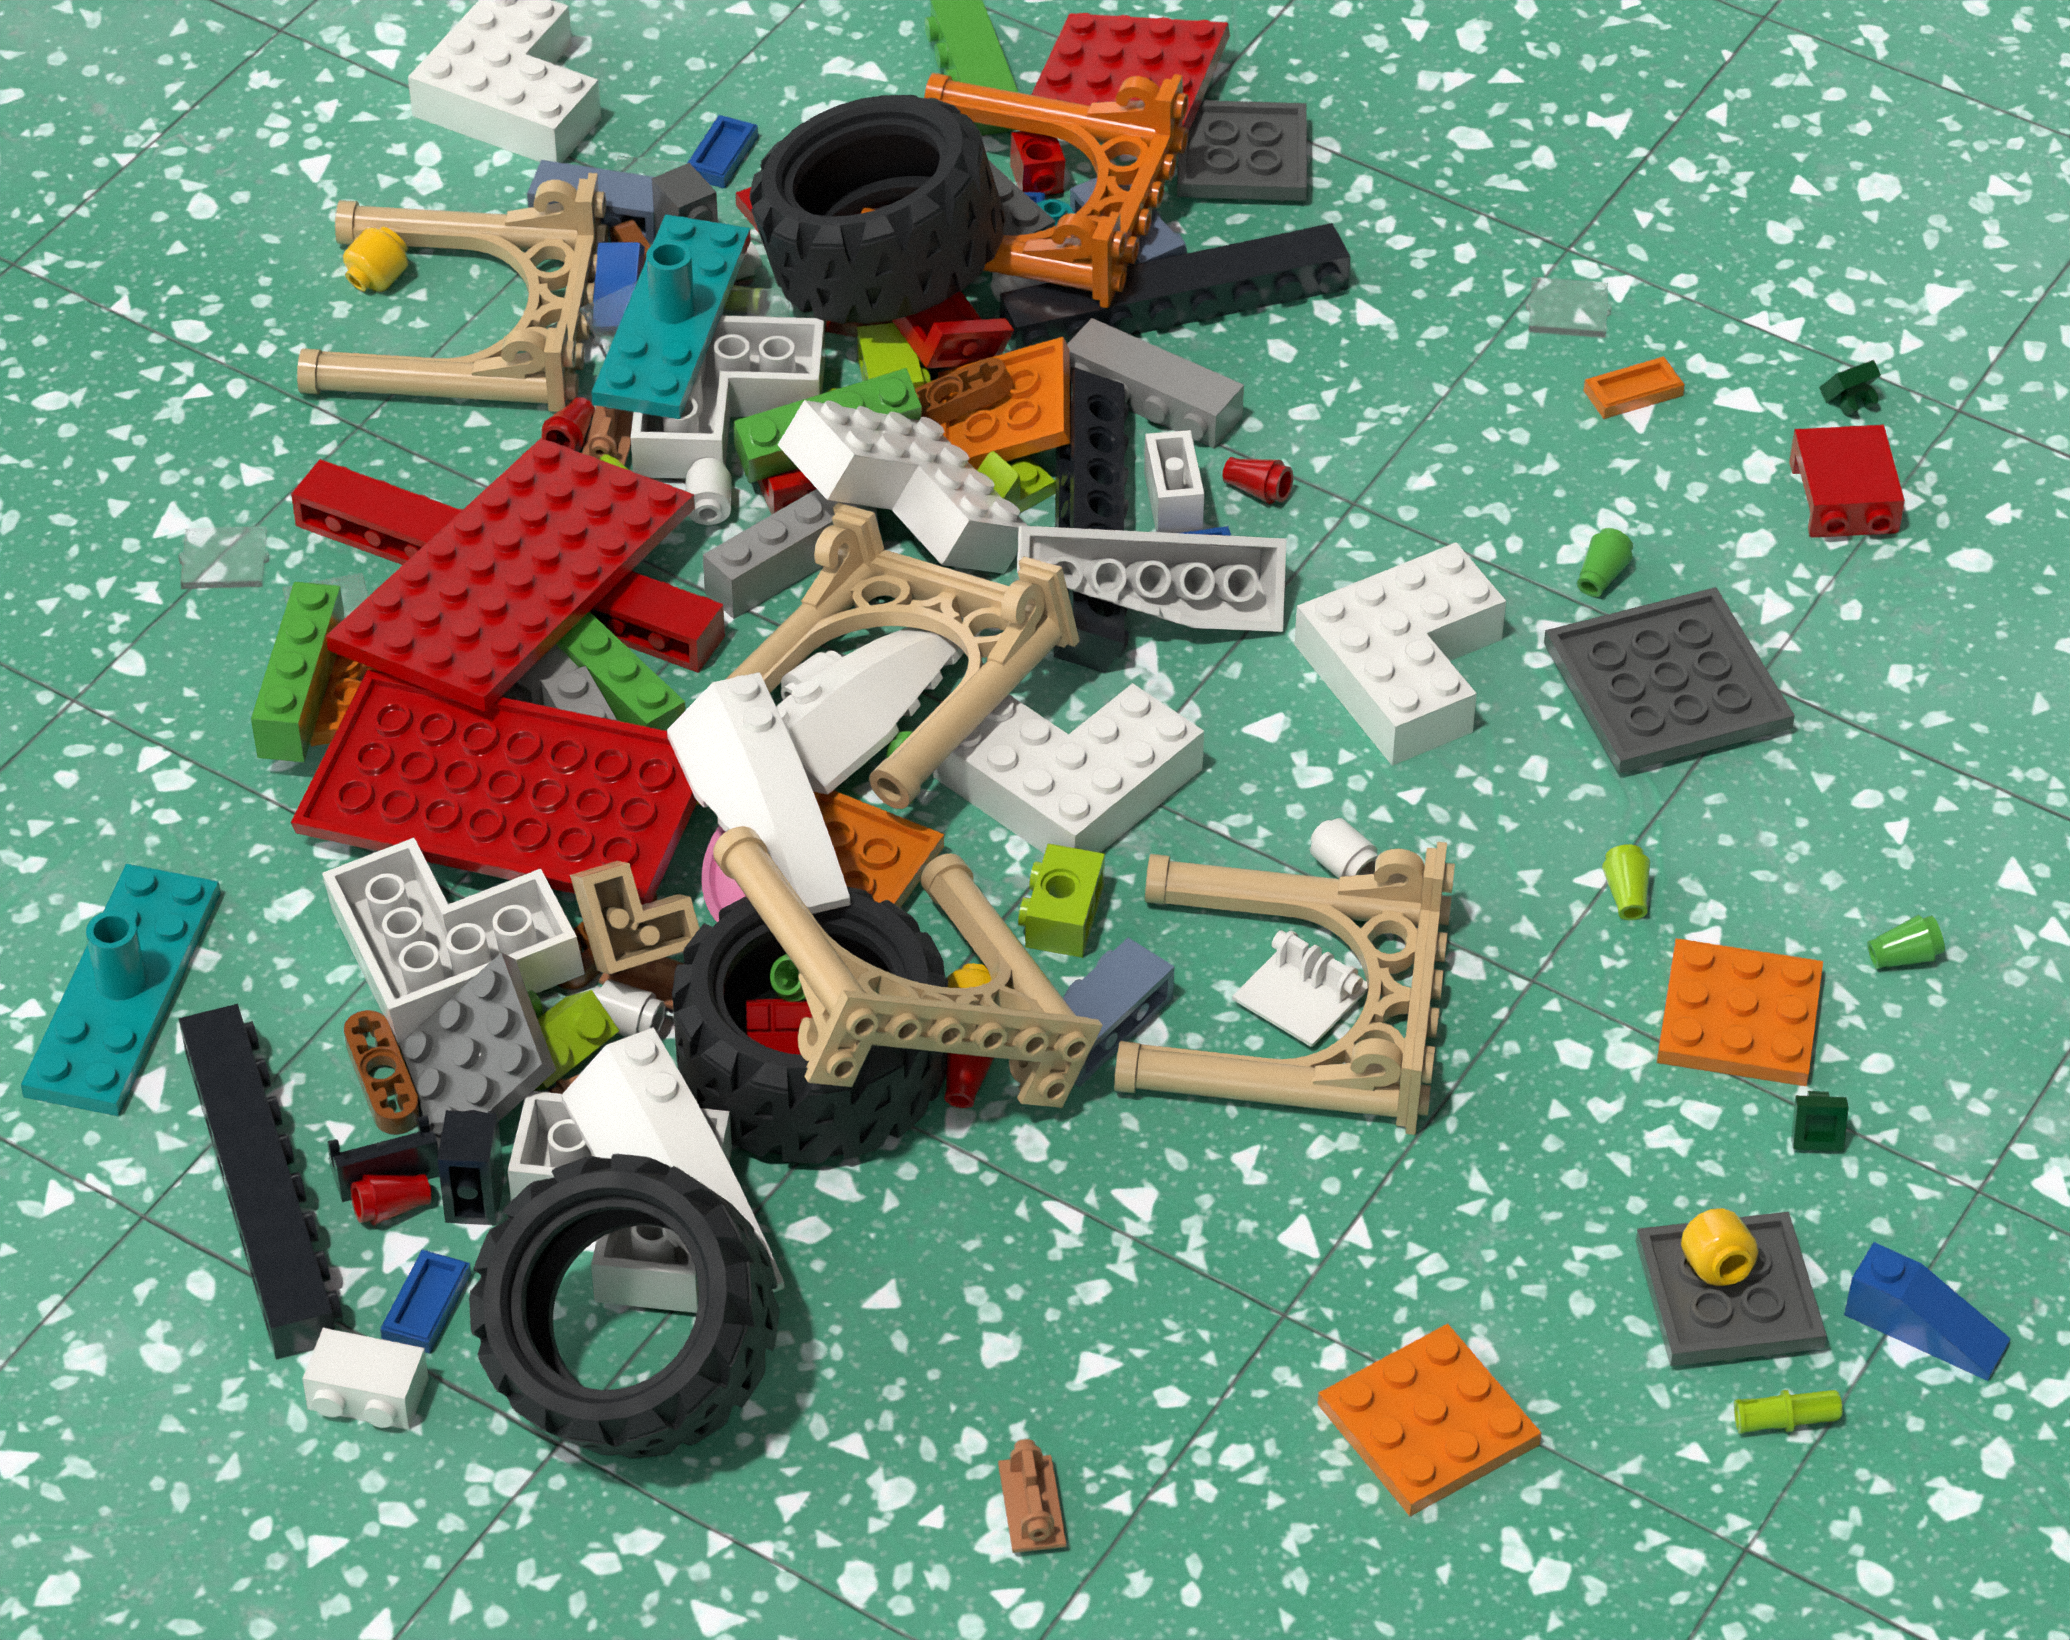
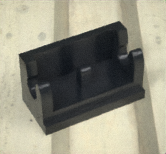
M428 1115L417 1118L418 1132L344 1152H340L338 1139L327 1141L329 1163L342 1202L352 1200L351 1185L353 1182L362 1181L364 1175L416 1176L425 1174L428 1180L439 1177L437 1162L438 1143L434 1131L430 1132Z

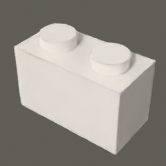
M1191 430L1145 434L1144 475L1156 532L1181 533L1203 530L1204 490Z
M327 1328L322 1329L303 1376L308 1410L317 1411L327 1417L343 1416L367 1421L381 1428L392 1426L406 1430L410 1429L429 1380L424 1348Z

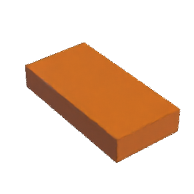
M1663 356L1585 379L1583 391L1602 418L1607 419L1681 397L1684 393L1685 384Z

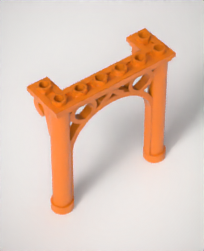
M932 73L926 85L924 98H935L954 105L960 110L961 114H966L973 122L1042 134L1064 140L1080 149L1089 158L1097 174V182L1093 193L1077 213L1062 216L1056 226L1044 231L1025 235H1004L995 258L985 264L983 271L1092 291L1093 299L1100 300V307L1109 308L1115 292H1122L1124 288L1128 263L1134 264L1137 259L1141 235L1147 236L1149 232L1153 208H1159L1162 203L1164 183L1166 180L1171 181L1174 176L1176 156L1178 153L1183 154L1187 146L1188 128L1183 127V120L1187 113L1189 99L1188 94H1183V75L1174 74L1172 80L1164 79L1161 88L1148 78L1141 76L1129 77L1122 83L1116 96V102L1092 103L1091 106L957 82L953 81L949 75ZM1133 97L1141 99L1137 101H1130V99ZM1120 155H1132L1137 158L1135 163L1128 166H1117L1110 162L1113 158ZM1132 184L1129 192L1124 191L1118 186ZM864 208L861 213L870 212L876 209Z

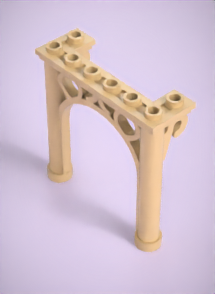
M589 173L587 179H579L577 190L571 184L562 180L545 181L536 190L533 207L507 211V214L360 206L358 201L340 200L335 217V236L338 244L351 245L366 228L380 229L381 227H387L399 235L407 246L466 249L488 253L502 259L519 273L528 289V302L521 319L510 333L496 344L467 356L425 358L325 352L321 349L302 348L297 368L299 392L319 394L321 390L546 403L548 404L549 411L555 412L569 405L570 400L572 401L578 397L579 377L575 372L576 370H583L585 346L581 342L582 339L589 340L591 316L587 312L593 309L595 287L593 282L596 275L598 243H608L609 236L608 225L601 224V218L605 217L606 192H601L598 189L597 173ZM552 201L559 202V203L547 205L549 202H552ZM547 259H557L564 262L563 267L554 272H543L536 268L538 264ZM566 287L564 298L550 292ZM558 322L557 328H545L550 324Z
M838 502L833 507L835 515L832 517L834 525L822 531L815 546V562L824 567L801 600L802 604L726 679L760 672L770 693L781 683V679L785 674L796 668L819 646L841 635L873 627L903 626L919 628L942 635L957 644L969 659L964 678L955 690L887 759L881 762L869 777L870 785L879 799L893 808L904 809L920 793V785L1055 645L1075 647L1080 640L1062 567L1024 556L1019 561V580L1013 582L1010 586H1006L884 550L875 513ZM886 595L896 598L888 603L871 606L868 604L870 600L878 596ZM986 628L1004 630V632L995 636L974 637L979 631ZM987 657L988 661L983 665L982 658Z
M746 826L735 827L726 831L717 840L713 849L714 860L727 877L736 881L800 972L798 978L813 1018H803L798 1033L800 1053L805 1060L809 1061L806 1066L808 1070L804 1076L808 1083L852 1087L871 1046L879 1045L1009 1059L1011 1074L1017 1082L1021 1083L1019 1086L1020 1092L1017 1096L1021 1104L1063 1108L1103 1025L1098 1019L1075 1015L974 883L971 869L960 856L956 854H943L934 858L922 872L921 885L929 897L943 908L985 964L990 973L991 981L977 987L948 988L919 983L881 970L861 960L836 943L813 917L767 853L765 843L754 829Z
M1437 842V848H1427L1425 865L1421 857L1412 851L1390 849L1377 857L1374 874L1343 876L1340 879L1170 861V856L1150 854L1145 888L1146 903L1175 904L1286 916L1319 924L1339 936L1355 953L1365 973L1368 994L1358 1020L1341 1039L1326 1049L1299 1058L1270 1059L1120 1041L1116 1061L1114 1090L1135 1093L1137 1088L1397 1117L1396 1126L1406 1127L1405 1134L1415 1135L1417 1116H1428L1431 1085H1422L1421 1083L1431 1084L1435 1047L1425 1046L1426 1037L1436 1038L1439 1008L1430 1007V999H1441L1444 970H1435L1434 963L1435 961L1445 962L1448 933L1438 932L1439 924L1449 925L1452 896L1442 895V892L1452 893L1455 869L1454 863H1445L1447 843ZM1352 920L1368 922L1360 928ZM1392 933L1400 936L1405 941V948L1395 954H1387L1377 950L1371 942L1378 935ZM1412 964L1414 965L1411 988L1397 983L1390 975L1405 971ZM1408 1014L1406 1037L1403 1038L1399 1030L1384 1022L1395 1015Z

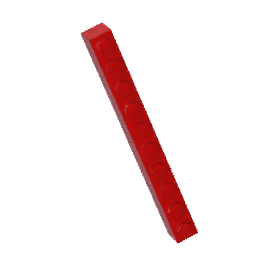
M321 459L318 460L291 493L295 525L297 527L401 565L408 561L463 510ZM630 571L589 611L627 647L697 673L700 672L725 637L724 607L722 603Z

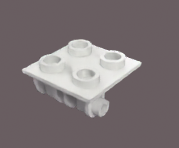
M1281 930L1275 935L1271 945L1277 952L1232 996V1000L1310 1047H1313L1368 991L1367 982L1358 976V969L1355 967H1347L1334 959V955L1329 952L1322 955V948L1318 945H1313L1309 948V944L1298 938L1296 932L1289 931L1286 933Z

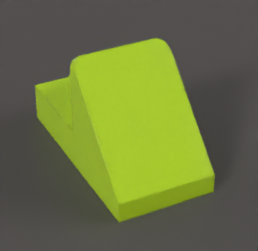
M991 451L977 470L989 477L995 484L993 489L1003 499L1013 503L1020 510V513L1055 494L1056 480L1028 456L1009 465L995 451Z

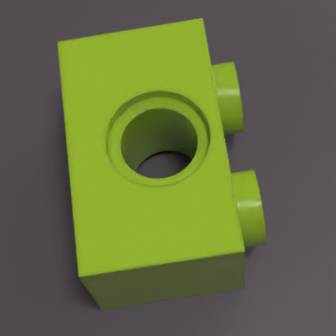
M1047 844L1042 862L1035 861L1032 866L1029 890H1033L1031 898L1023 897L1020 905L1018 926L1025 927L1026 948L1083 958L1104 888L1105 853Z

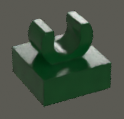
M1871 360L1836 373L1819 388L1826 403L1841 398V410L1849 417L1859 410L1855 402V396L1863 400L1866 409L1872 408L1879 402L1878 394L1870 384L1878 379L1881 374L1875 361Z
M1807 1091V1096L1796 1095L1791 1134L1793 1149L1844 1151L1849 1110L1847 1097H1830L1828 1091Z

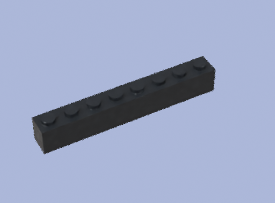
M1333 223L1127 266L1124 288L1122 292H1115L1109 308L1100 307V300L1093 299L1092 291L1051 283L1000 293V319L1006 318L1014 329L1008 342L1011 351L1064 337L1068 344L1091 318L1129 335H1136L1346 290L1349 285L1351 256Z
M238 1004L179 1018L184 1051L275 1359L312 1351L315 1349L322 1329L335 1330L334 1323L343 1321V1316L336 1290L326 1292L323 1283L331 1280L325 1253L323 1250L314 1252L311 1244L312 1242L319 1241L313 1214L311 1211L302 1213L299 1205L306 1202L301 1175L299 1172L290 1174L287 1166L295 1163L288 1134L278 1135L276 1130L277 1126L283 1125L276 1096L266 1097L264 1089L271 1087L265 1059L255 1060L253 1055L254 1051L260 1050L253 1021L243 1022Z

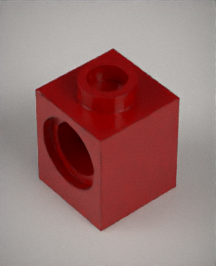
M1026 131L1012 132L1010 167L1017 186L1023 192L1045 193V195L1063 193L1065 157L1058 138Z

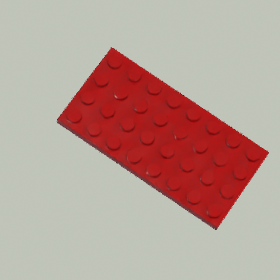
M540 438L326 635L327 650L486 712L695 509L694 494Z
M367 670L290 823L296 834L374 851H380L415 838L426 862L513 880L541 869L551 889L575 894L570 875L615 861L626 862L630 864L641 905L652 902L697 804V800L665 730L500 697L484 712L387 673Z

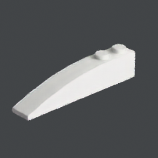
M1019 526L1017 573L1020 570L1019 561L1025 556L1062 567L1067 589L1187 627L1283 632L1287 540L1285 538Z
M906 627L878 638L845 655L808 681L798 684L792 690V694L776 707L792 739L812 790L828 795L891 742L899 732L896 725L903 715L912 716L921 706L918 696L924 689H935L943 679L940 672L942 667L955 664L964 651L957 644L942 635L919 628ZM979 631L974 637H977L981 633V631Z
M760 672L713 682L667 729L668 739L695 799L703 808L709 806L718 816V824L725 832L739 826L754 829L765 843L767 853L811 914L850 905V895L815 795L788 730Z
M654 1027L607 1044L562 1094V1102L592 1156L611 1158L612 1154L619 1153L650 1157L671 1167H678L729 1201L754 1227V1234L769 1253L778 1288L772 1289L773 1293L784 1289L783 1278L741 1186L697 1101ZM662 1228L663 1235L675 1247L680 1245L690 1255L685 1244L674 1231Z

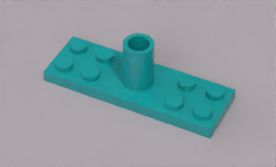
M665 214L653 245L646 253V262L591 391L592 405L681 419L750 245V228Z
M125 864L104 911L93 917L86 927L88 944L21 1083L23 1098L113 1116L120 1115L221 894L219 881Z

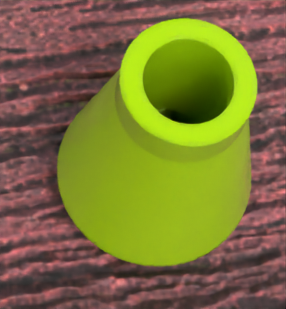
M1624 844L1613 847L1605 855L1602 871L1616 902L1618 915L1624 920L1640 919L1648 913L1647 892L1650 859L1644 855L1643 849L1637 845Z

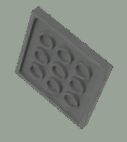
M1717 587L1545 630L1544 645L1619 774L1793 728L1794 713Z

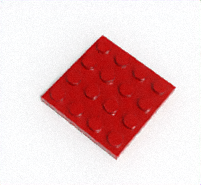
M1069 13L1031 95L1091 106L1092 103L1116 102V96L1122 83L1129 77L1141 76L1148 78L1161 88L1164 79L1172 80L1174 74L1183 75V94H1188L1189 99L1183 127L1188 128L1189 132L1230 38L1228 22L1179 20L1167 17L1145 18L1128 15L1110 16L1093 15L1090 13ZM1133 97L1130 99V101L1141 100L1137 97Z

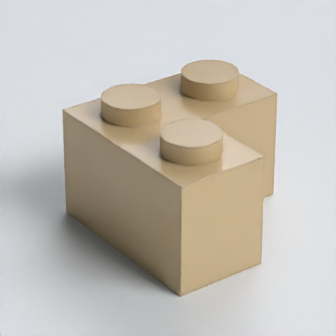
M615 861L570 875L597 971L612 974L683 952L686 945L699 930L692 900L689 896L677 894L641 905L629 863Z

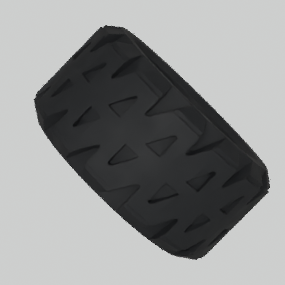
M881 95L861 98L823 111L794 128L792 132L777 142L762 159L761 171L754 174L749 196L753 207L752 214L778 287L782 289L784 297L804 313L813 311L815 317L825 321L841 324L847 322L870 324L900 319L936 306L965 289L983 273L985 264L995 258L1004 236L1005 215L980 131L971 118L966 114H961L960 110L954 105L935 98H919L916 95ZM885 206L877 210L861 213L864 208L876 209Z
M847 887L850 895V905L812 914L822 929L836 943L861 960L908 980L933 986L948 987L947 978L945 979L943 958L931 936L927 932H921L918 922L910 914L889 900L878 903L867 891ZM746 896L722 908L718 912L719 921L713 927L704 923L683 950L684 964L677 965L674 974L672 1000L677 1066L700 1108L730 1111L731 1142L733 1145L758 1156H764L768 1152L780 1154L784 1162L819 1164L830 1156L843 1155L844 1160H848L876 1151L883 1146L888 1135L895 1138L901 1137L925 1115L929 1101H934L937 1098L946 1076V1052L872 1045L852 1087L808 1083L804 1076L808 1070L806 1066L809 1061L805 1060L802 1055L768 1048L747 1036L738 1027L739 1023L746 1016V999H773L779 996L772 987L770 972L775 961L787 954Z
M615 1153L611 1155V1158L584 1157L551 1170L554 1178L530 1183L504 1208L502 1212L509 1216L508 1219L490 1229L474 1265V1271L481 1274V1278L470 1290V1326L472 1335L480 1339L481 1344L478 1358L495 1390L508 1398L515 1412L540 1429L601 1455H623L627 1458L635 1459L667 1455L672 1453L682 1443L689 1446L695 1445L722 1428L727 1423L731 1410L735 1405L742 1408L747 1403L765 1374L766 1349L773 1351L775 1348L780 1316L779 1306L772 1290L778 1288L769 1253L754 1234V1227L733 1204L678 1167H671L646 1156ZM634 1226H655L674 1231L685 1244L692 1257L699 1285L697 1315L687 1341L666 1367L645 1381L629 1387L611 1390L584 1387L566 1367L557 1348L554 1336L553 1312L555 1299L568 1268L588 1246L614 1231Z

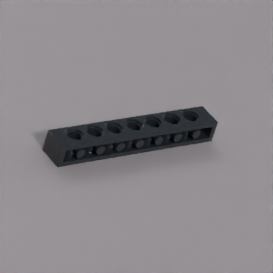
M1074 368L1070 375V443L1056 447L1055 527L1124 531V519L1129 506L1128 499L1124 498V487L1129 474L1128 467L1124 466V455L1129 442L1128 436L1124 435V424L1129 410L1128 404L1124 403V384L1078 368ZM1067 589L1080 642L1075 647L1055 645L1053 657L1105 673L1115 657L1120 658L1126 650L1129 632L1124 630V618L1128 608Z

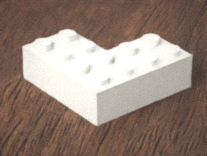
M479 0L408 76L412 116L538 162L547 160L563 163L601 120L598 79L555 65L572 46L569 6L553 0Z
M721 316L681 419L634 412L631 430L633 472L652 478H686V474L693 463L699 459L715 458L726 464L730 417H748L822 394L825 369L824 320L819 318Z
M804 400L778 444L783 452L827 500L892 510L941 565L1004 574L1018 553L1019 526H1028L1019 517L1020 510L1013 503L1003 499L993 489L995 486L994 482L983 473L976 471L968 462V454L961 448L951 444L943 435L944 429L942 426L930 418L921 417L920 420L908 419L897 412L883 414L863 406H858L857 409L843 407L833 401L819 403Z
M1456 542L1298 605L1294 645L1393 766L1473 732L1477 693L1450 661L1502 640L1506 600Z
M1133 683L1070 734H1067L1008 694L933 772V777L1044 854L1048 843L1101 853L1202 770L1204 730Z
M415 838L322 873L332 911L382 1014L389 1022L398 1046L501 952L516 960L527 991L533 990L535 993H538L585 974L577 936L541 869L451 904L447 903Z
M532 1091L525 1098L508 1167L511 1201L530 1183L554 1178L551 1172L554 1168L592 1156L562 1102V1094ZM700 1108L729 1162L732 1152L730 1111ZM634 1226L609 1233L596 1241L591 1263L595 1302L697 1313L699 1285L692 1257L680 1245L675 1247L663 1235L662 1227Z

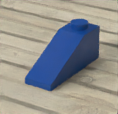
M1873 1242L1851 1279L1844 1316L1986 1381L1990 1379L2009 1346L2010 1337L1922 1263L1876 1242Z

